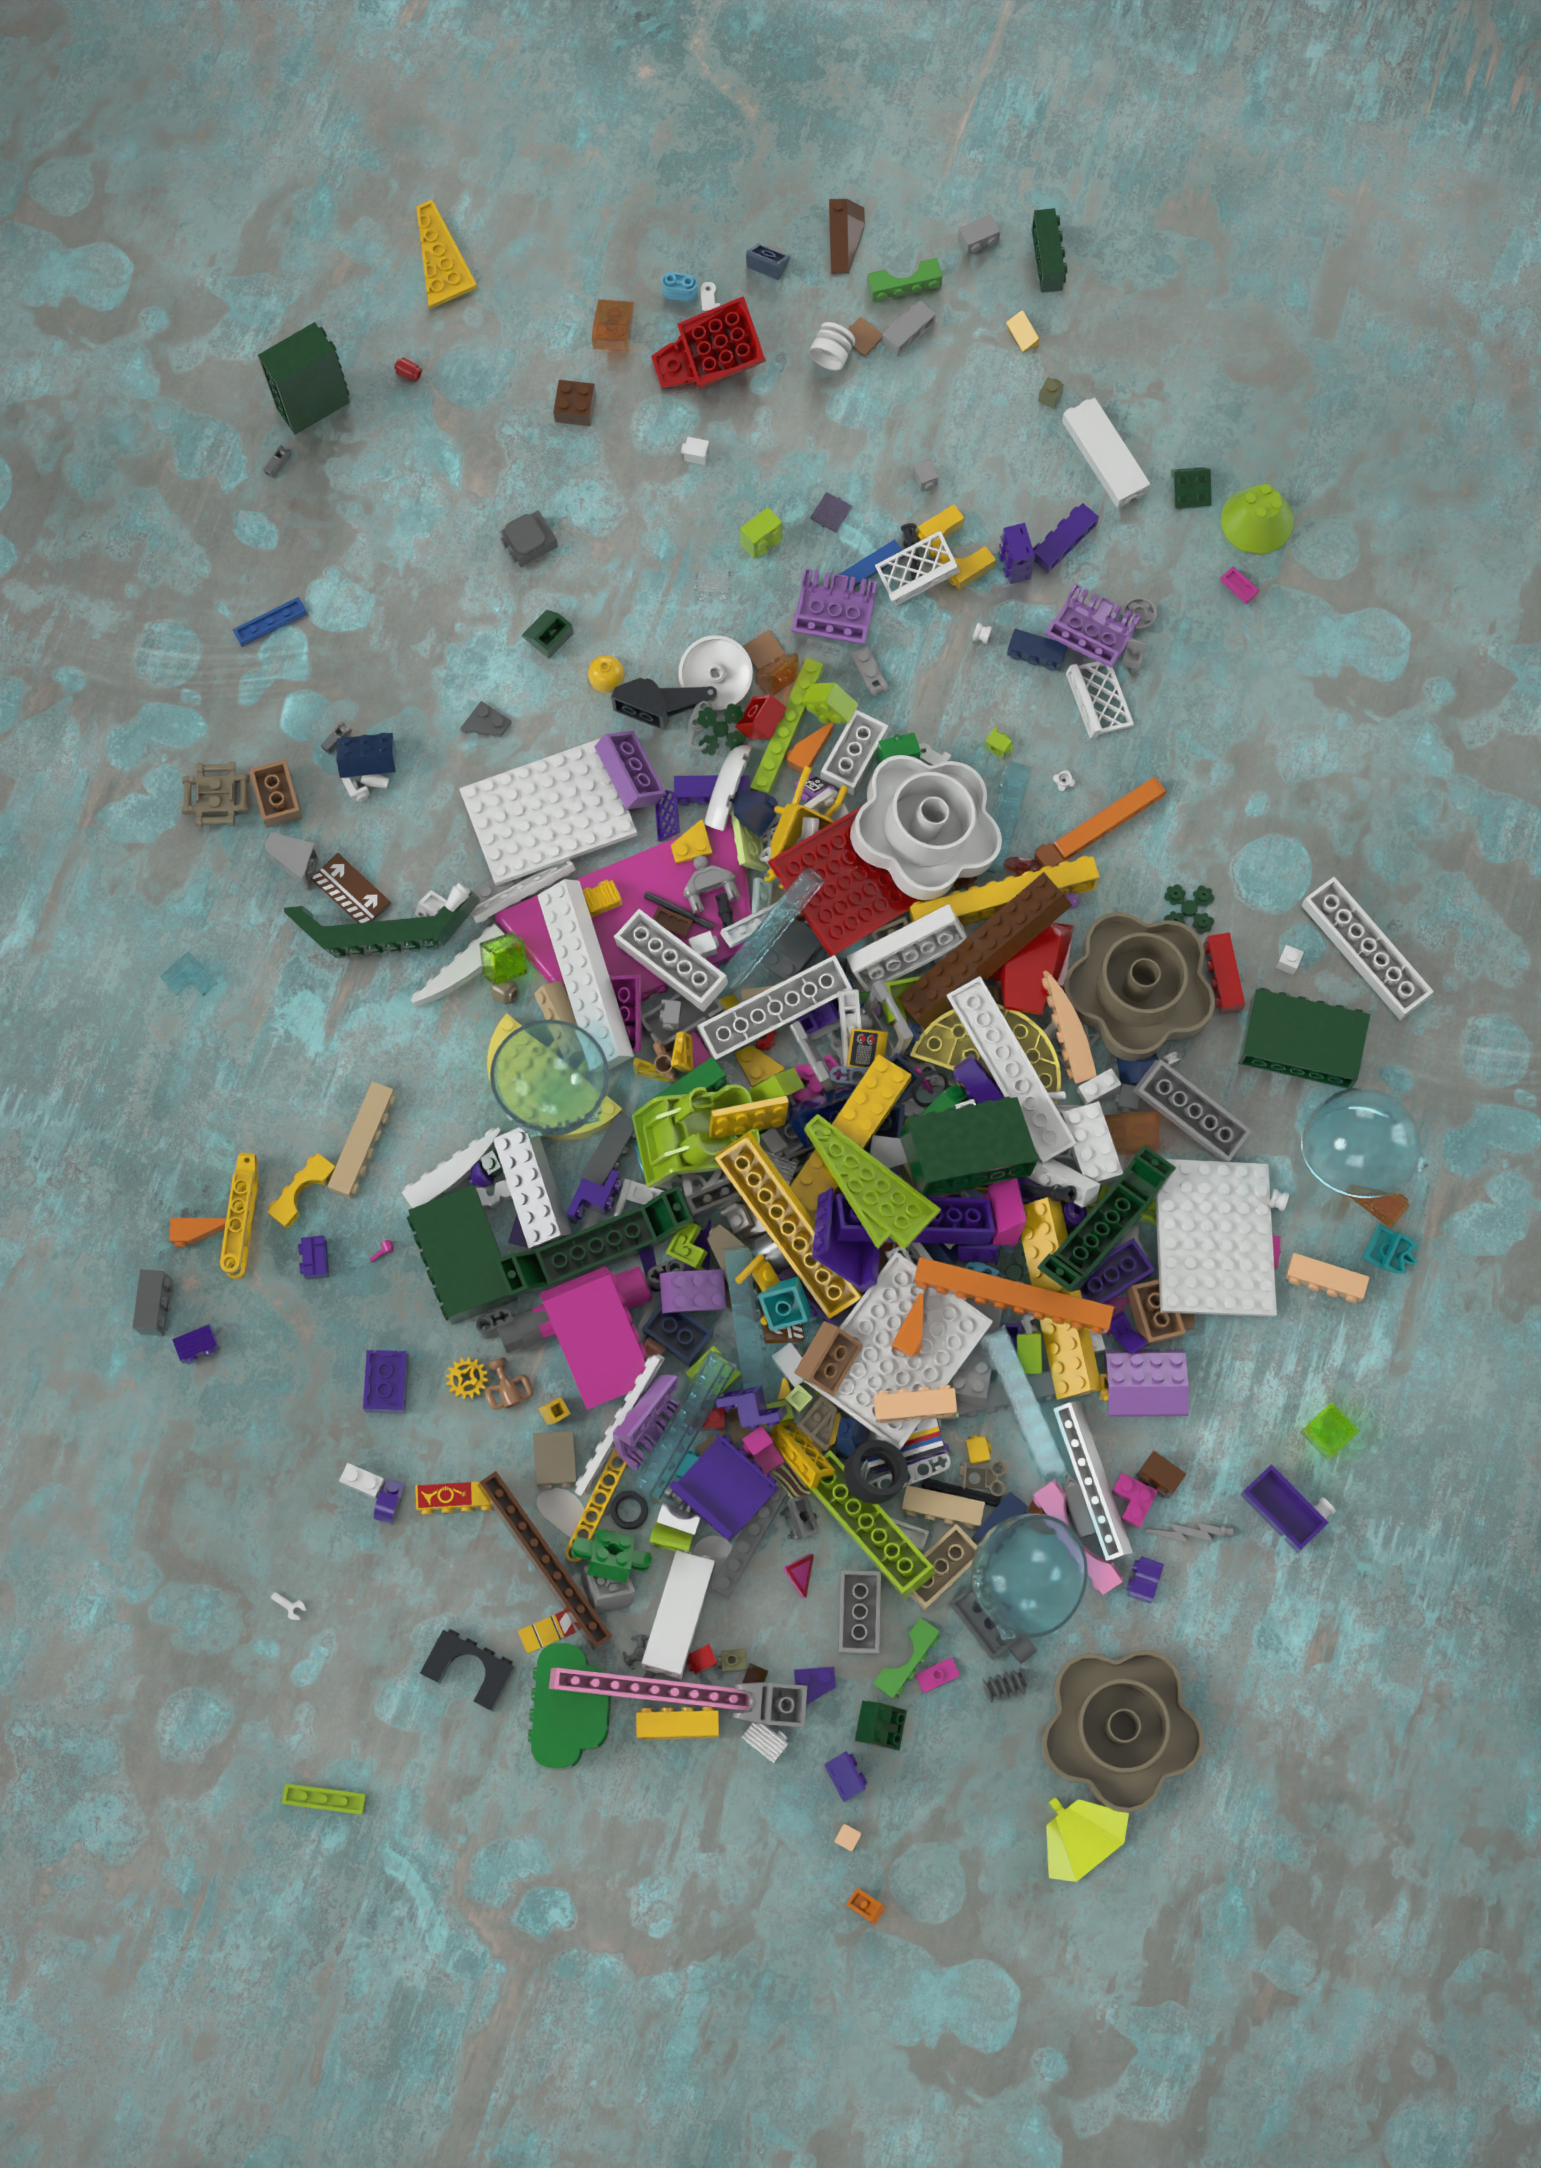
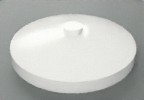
M719 635L706 636L692 643L684 652L679 664V682L681 688L715 687L717 698L711 702L712 709L714 711L725 710L728 704H738L748 693L753 680L752 662L745 649L735 640Z

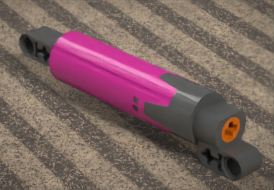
M678 1259L667 1261L651 1268L646 1277L638 1266L614 1275L618 1283L615 1289H620L625 1300V1304H622V1306H627V1309L630 1310L650 1302L652 1295L649 1288L661 1290L660 1279L656 1280V1277L660 1278L661 1273L672 1272L676 1268L680 1269V1271H685L683 1263ZM544 1304L512 1316L510 1310L501 1308L479 1317L476 1321V1328L481 1337L490 1339L500 1335L507 1353L524 1346L527 1350L557 1339ZM490 1325L487 1330H482L483 1326Z

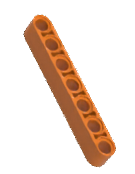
M1153 777L1053 843V846L1063 860L1067 861L1160 800L1167 791L1158 779Z

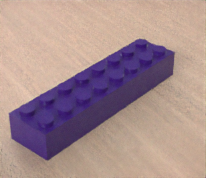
M837 1194L832 1206L836 1241L873 1242L845 1195ZM926 1197L939 1207L941 1211L912 1243L989 1245L995 1233L990 1199ZM888 1238L885 1242H894V1241H893L891 1238Z

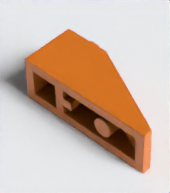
M828 723L795 744L793 749L790 748L785 756L787 767L801 774L805 766L811 768L834 731V724Z
M171 1218L169 1241L177 1248H186L187 1245L196 1244L225 1230L226 1218Z
M919 1293L891 1344V1348L910 1358H913L914 1355L918 1356L924 1346L921 1344L924 1295L922 1293Z

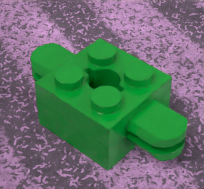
M596 1529L593 1540L576 1538L571 1549L574 1557L589 1560L587 1575L623 1583L627 1582L631 1569L646 1572L652 1561V1556L649 1552L634 1549L636 1537L602 1529Z

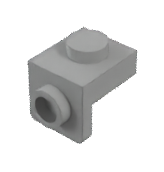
M1129 638L1121 666L1140 670L1147 643Z

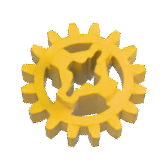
M461 1357L460 1363L453 1361L454 1368L448 1367L451 1373L445 1375L447 1379H450V1381L446 1382V1385L452 1386L449 1390L450 1393L456 1391V1398L462 1395L463 1400H466L467 1396H470L473 1400L474 1394L481 1396L480 1389L486 1390L483 1384L489 1382L487 1378H484V1376L488 1375V1372L482 1371L485 1367L483 1364L478 1366V1359L472 1362L471 1357H468L467 1361H464ZM468 1366L467 1369L459 1370L462 1367ZM476 1370L480 1374V1381L475 1378ZM470 1376L471 1380L465 1382L463 1377ZM454 1377L459 1380L458 1387L455 1386ZM474 1387L473 1390L466 1391L467 1388Z

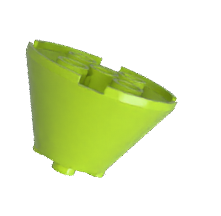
M1265 483L1246 487L1232 494L1222 508L1220 523L1224 536L1235 548L1242 552L1247 551L1256 553V555H1262L1278 550L1288 541L1294 527V515L1288 501L1271 485Z

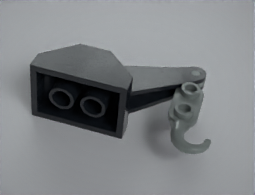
M638 678L615 687L611 695L613 711L663 731L669 722L668 717L694 708L688 721L687 746L692 751L699 752L708 745L705 742L702 746L698 747L693 744V740L704 730L703 726L697 723L698 713L700 710L704 711L706 707L712 708L711 702L717 698L715 687L659 688L655 681L648 678Z

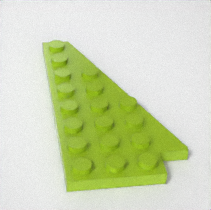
M817 1114L805 1126V1132L878 1249L888 1238H891L903 1249H906L940 1213L941 1209L820 1115Z

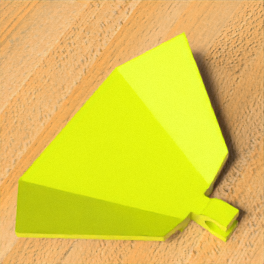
M1056 1797L1048 1802L1057 1813V1816L1046 1825L1048 1878L1077 1882L1124 1844L1129 1813L1117 1812L1108 1807L1079 1799L1066 1809L1062 1807Z

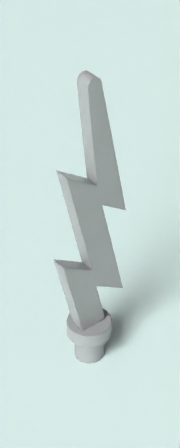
M1197 1521L1196 1523L1200 1530L1170 1523L1174 1531L1145 1529L1146 1533L1187 1541L1183 1534L1209 1541L1213 1540L1208 1532L1220 1535L1221 1538L1233 1536V1528H1225V1525L1217 1527Z

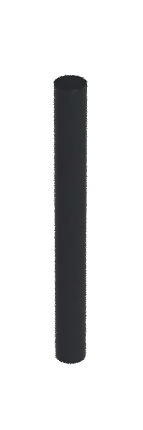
M648 891L644 894L645 899L689 918L704 928L712 930L714 927V923Z

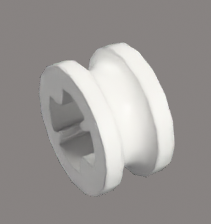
M1173 1052L1162 1058V1061L1173 1067L1181 1062V1059L1177 1058V1052Z

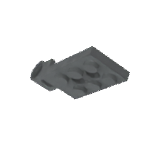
M982 1579L978 1580L949 1603L991 1660H994L1005 1650L1009 1649L1017 1661L1022 1664L1037 1652L1031 1641L1020 1627L1015 1624ZM980 1602L983 1605L982 1612L975 1613L972 1610V1604ZM992 1618L995 1621V1627L987 1629L984 1626L985 1619Z

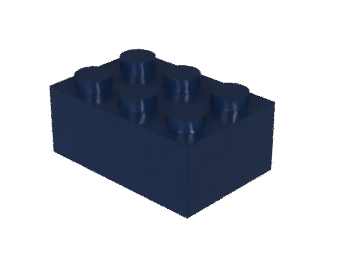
M383 732L375 735L364 734L356 737L346 736L337 738L336 761L339 777L346 778L396 772V747L393 733Z
M662 1303L642 1328L646 1336L651 1337L689 1368L714 1337L712 1331L686 1312L662 1313Z

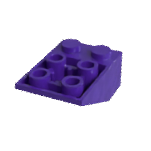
M847 1751L824 1764L843 1802L865 1791V1785H867L863 1773L860 1772L858 1774L855 1768L858 1763L852 1753L848 1754Z

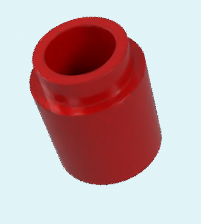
M404 357L401 360L398 359L395 363L394 369H396L395 373L409 381L417 382L419 380L422 368L418 364Z

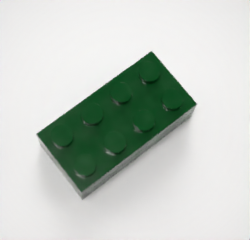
M1055 208L1034 210L1031 230L1041 293L1062 291L1063 283H1066L1067 263L1063 262L1065 249L1061 247L1063 236L1062 231H1059L1058 228L1060 226V216L1056 215Z

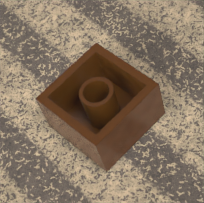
M558 380L553 411L555 422L591 426L596 396L595 384Z
M1153 1450L1136 1476L1139 1477V1482L1147 1486L1150 1485L1157 1490V1495L1162 1498L1166 1496L1169 1499L1186 1476V1473Z

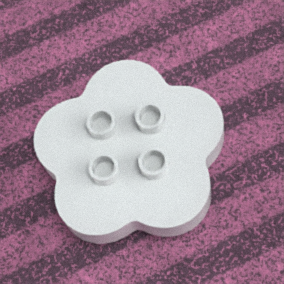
M905 755L889 757L877 766L868 784V802L861 807L851 826V843L856 853L867 863L888 870L895 884L905 894L920 900H932L943 896L950 890L957 878L974 877L984 873L996 859L1002 844L1000 829L985 810L987 801L985 783L973 768L955 761H946L930 766L917 758Z

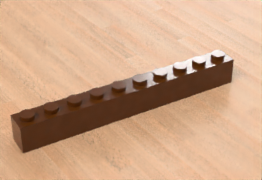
M497 1471L480 1481L477 1485L591 1649H596L612 1637L611 1633Z

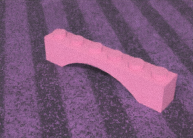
M1054 1478L1035 1491L1033 1494L1035 1504L1038 1508H1043L1046 1513L1045 1518L1049 1524H1054L1058 1531L1056 1533L1062 1542L1066 1541L1071 1556L1074 1559L1077 1557L1081 1563L1079 1566L1085 1575H1089L1093 1580L1091 1584L1094 1589L1104 1595L1122 1583L1124 1577L1113 1561H1106V1559L1092 1553L1076 1537L1067 1517L1066 1493L1057 1480Z

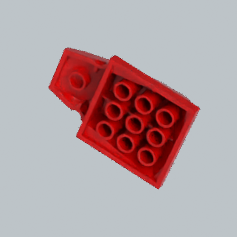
M744 296L677 323L681 334L675 343H669L651 356L662 388L697 384L699 389L766 362Z
M1052 923L989 977L988 980L1001 981L1002 983L1001 994L1004 1009L1039 1015L1043 1014L1048 1004L1047 996H1049L1048 990H1045L1042 983V978H1044L1043 972H1049L1063 989L1068 971L1073 925Z

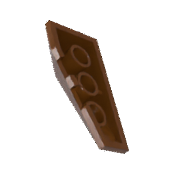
M847 198L829 199L831 274L849 273L865 226L864 207Z

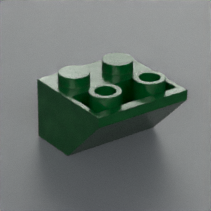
M546 609L522 634V637L550 659L574 632L572 624L563 616Z
M862 1700L855 1741L900 1751L907 1710L879 1702Z

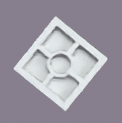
M684 1501L679 1508L662 1504L657 1519L658 1523L694 1535L696 1534L703 1518L700 1515L691 1513L690 1506L687 1507V1510H683Z

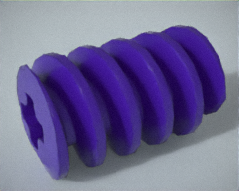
M1074 1202L1067 1203L1061 1207L1067 1232L1077 1227L1087 1216L1086 1207H1081Z

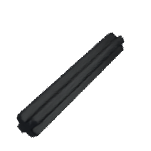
M930 1478L923 1480V1489L982 1501L986 1505L997 1507L1000 1502V1497L969 1488L963 1489L961 1486Z

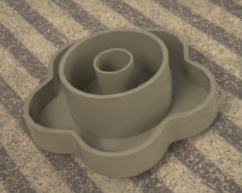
M1122 912L1105 914L1091 925L1083 943V957L1070 967L1062 989L1074 1007L1080 1022L1096 1028L1105 1047L1118 1058L1127 1061L1143 1060L1152 1057L1167 1040H1183L1197 1035L1208 1023L1215 1007L1212 988L1201 974L1204 948L1197 933L1181 922L1166 920L1146 924L1139 918Z
M1142 1650L1130 1653L1122 1659L1115 1661L1099 1654H1083L1069 1660L1058 1672L1053 1689L1057 1709L1056 1714L1047 1723L1041 1738L1043 1759L1048 1768L1058 1777L1069 1782L1086 1784L1094 1797L1104 1807L1125 1813L1141 1810L1156 1798L1166 1778L1185 1773L1199 1760L1204 1748V1733L1197 1717L1183 1705L1180 1674L1176 1666L1164 1655L1154 1651Z

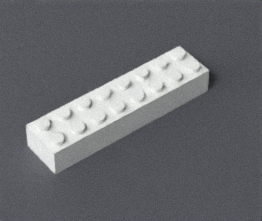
M1332 877L1304 899L1301 906L1400 1021L1431 997L1434 991L1335 877Z
M834 955L697 1025V1029L711 1056L717 1060L836 999L838 991L852 990V987Z

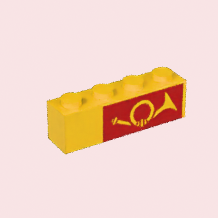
M479 1482L415 1485L416 1510L421 1512L422 1515H431L433 1511H441L443 1514L453 1513V1510L461 1509V1512H473V1508H481V1511H492L493 1507L478 1488Z

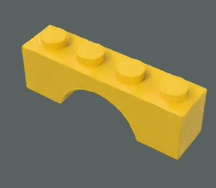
M319 1153L315 1156L312 1155L307 1160V1166L295 1174L294 1181L290 1186H285L279 1199L274 1200L268 1207L267 1213L287 1230L301 1216L297 1209V1199L300 1192L313 1184L326 1186L335 1170V1166Z

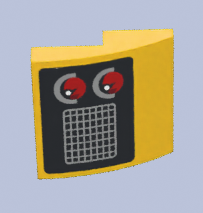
M851 1028L846 1066L870 1068L878 1054L885 1058L888 1032Z

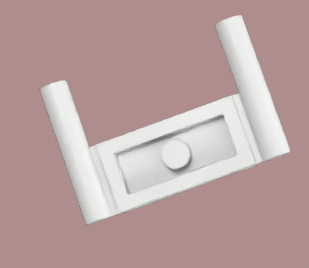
M624 1179L613 1216L622 1214L626 1199L644 1205L664 1190L655 1187L648 1188L645 1184Z

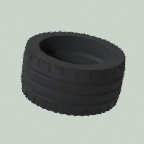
M870 1440L858 1446L848 1457L844 1467V1480L851 1494L860 1501L867 1504H881L892 1499L903 1488L908 1476V1467L905 1457L895 1445L882 1440ZM863 1456H875L887 1464L892 1475V1483L888 1488H875L865 1481L859 1469L860 1459Z

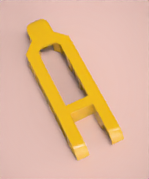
M242 1152L238 1155L236 1169L232 1177L220 1266L233 1280L242 1279L247 1270L259 1188L258 1161L255 1153ZM240 1266H241V1271H240V1273L237 1274V1275H234V1273L237 1272V1271L240 1269Z

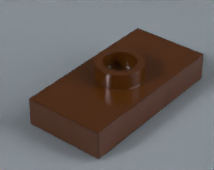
M658 906L653 920L670 933L684 939L687 938L694 923L693 920Z

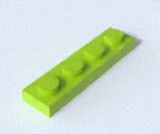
M285 1783L282 1804L363 1815L366 1794Z

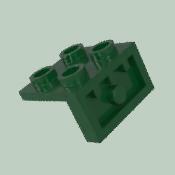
M1210 468L1171 469V477L1174 478L1175 508L1212 505Z

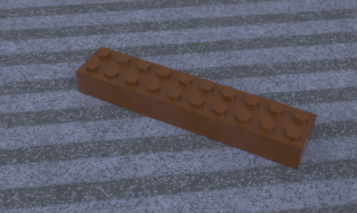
M1043 872L902 993L898 999L925 1030L933 1021L953 1009L947 994L979 976L983 982L987 980L1073 905Z

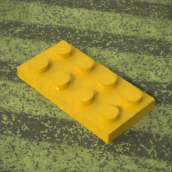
M787 1096L711 1110L710 1139L741 1135L755 1128L761 1131L766 1128H777L785 1125L789 1103Z

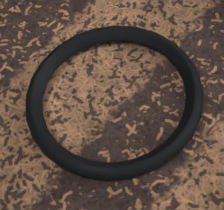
M931 1070L922 1074L916 1080L912 1089V1097L916 1104L928 1107L932 1103L920 1102L916 1097L918 1084L928 1075H940L945 1082L943 1091L948 1089V1078L943 1072Z

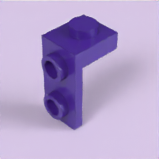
M1123 1311L1111 1318L1109 1329L1114 1339L1130 1354L1140 1351L1142 1347L1147 1345L1146 1340L1132 1329Z

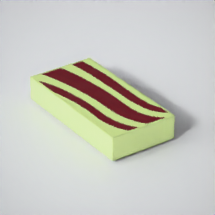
M787 1461L772 1471L781 1487L788 1492L787 1495L790 1499L811 1494Z

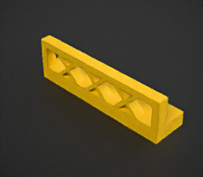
M793 1420L779 1422V1424L772 1426L769 1437L773 1441V1445L810 1489L817 1488L821 1477L834 1475L835 1469L806 1435L796 1427ZM786 1428H790L793 1432L787 1431ZM817 1465L824 1467V1469L820 1470Z

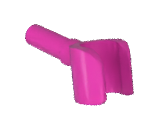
M385 1240L381 1242L383 1249L372 1256L370 1261L373 1263L380 1256L394 1250L392 1241Z

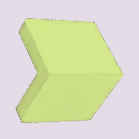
M798 1384L785 1400L800 1415L813 1402V1397Z

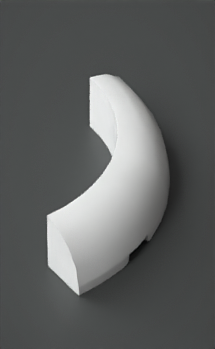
M741 745L735 747L728 754L710 799L705 818L706 825L721 831L726 828L733 803L729 801L730 798H734L742 773H744L749 765L753 746Z

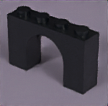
M450 1628L448 1632L442 1630L420 1674L440 1684L454 1659L462 1655L478 1657L484 1665L485 1678L473 1702L493 1712L516 1669L512 1666L513 1661L503 1656L501 1659L495 1657L496 1652L486 1647L481 1650L476 1647L477 1642L469 1638L466 1641L460 1639V1634Z

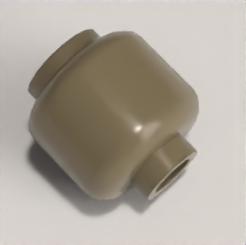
M504 977L498 978L490 985L492 999L505 1005L515 1002L519 996L517 984Z

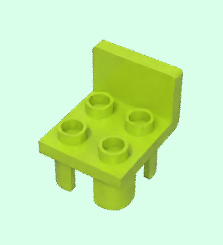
M737 1084L727 1085L718 1092H707L706 1087H698L688 1094L653 1098L634 1112L632 1119L646 1186L648 1188L660 1187L677 1174L722 1170L714 1159L719 1151L746 1133L726 1136L721 1139H710L711 1110L752 1103L748 1090ZM758 1129L749 1130L757 1142L760 1143Z

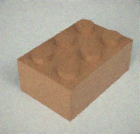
M286 759L249 769L266 828L303 818Z
M1159 1279L1133 1285L1126 1291L1138 1333L1147 1342V1345L1144 1347L1179 1339L1186 1334L1180 1313L1160 1312Z

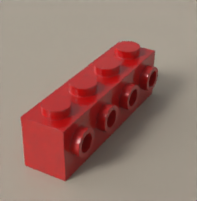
M1230 932L1207 936L1205 943H1203L1204 953L1208 954L1209 958L1207 961L1208 971L1212 972L1211 987L1212 990L1216 991L1215 1006L1219 1008L1220 1014L1243 1010L1245 1000Z

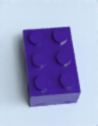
M1021 523L1003 528V534L1000 535L1001 543H999L1000 551H998L999 560L1004 563L1005 579L1008 578L1010 584L1030 580L1035 554L1026 524Z
M388 1350L366 1351L363 1410L366 1413H406L409 1354L406 1351H399V1353L398 1351Z

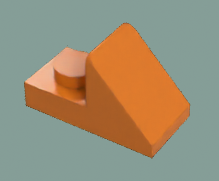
M856 1888L846 1906L874 1925H876L886 1909V1906L859 1888Z

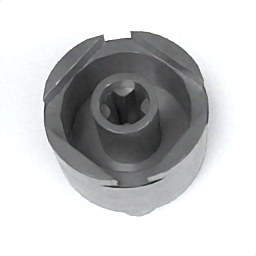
M768 1233L755 1240V1248L752 1249L755 1257L758 1254H762L765 1257L764 1261L770 1263L775 1273L790 1265Z

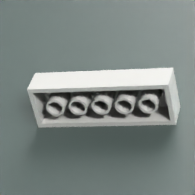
M948 904L848 955L847 959L853 974L864 990L868 992L871 991L873 983L882 979L884 983L891 982L954 950L967 938L963 925Z
M640 909L614 936L618 947L703 1012L728 985L727 976Z

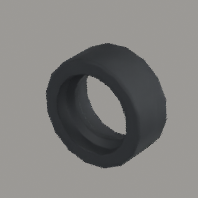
M623 1491L612 1500L610 1506L611 1517L615 1524L622 1529H637L647 1519V1502L638 1492ZM625 1499H634L641 1506L640 1516L633 1522L623 1521L618 1515V1506Z

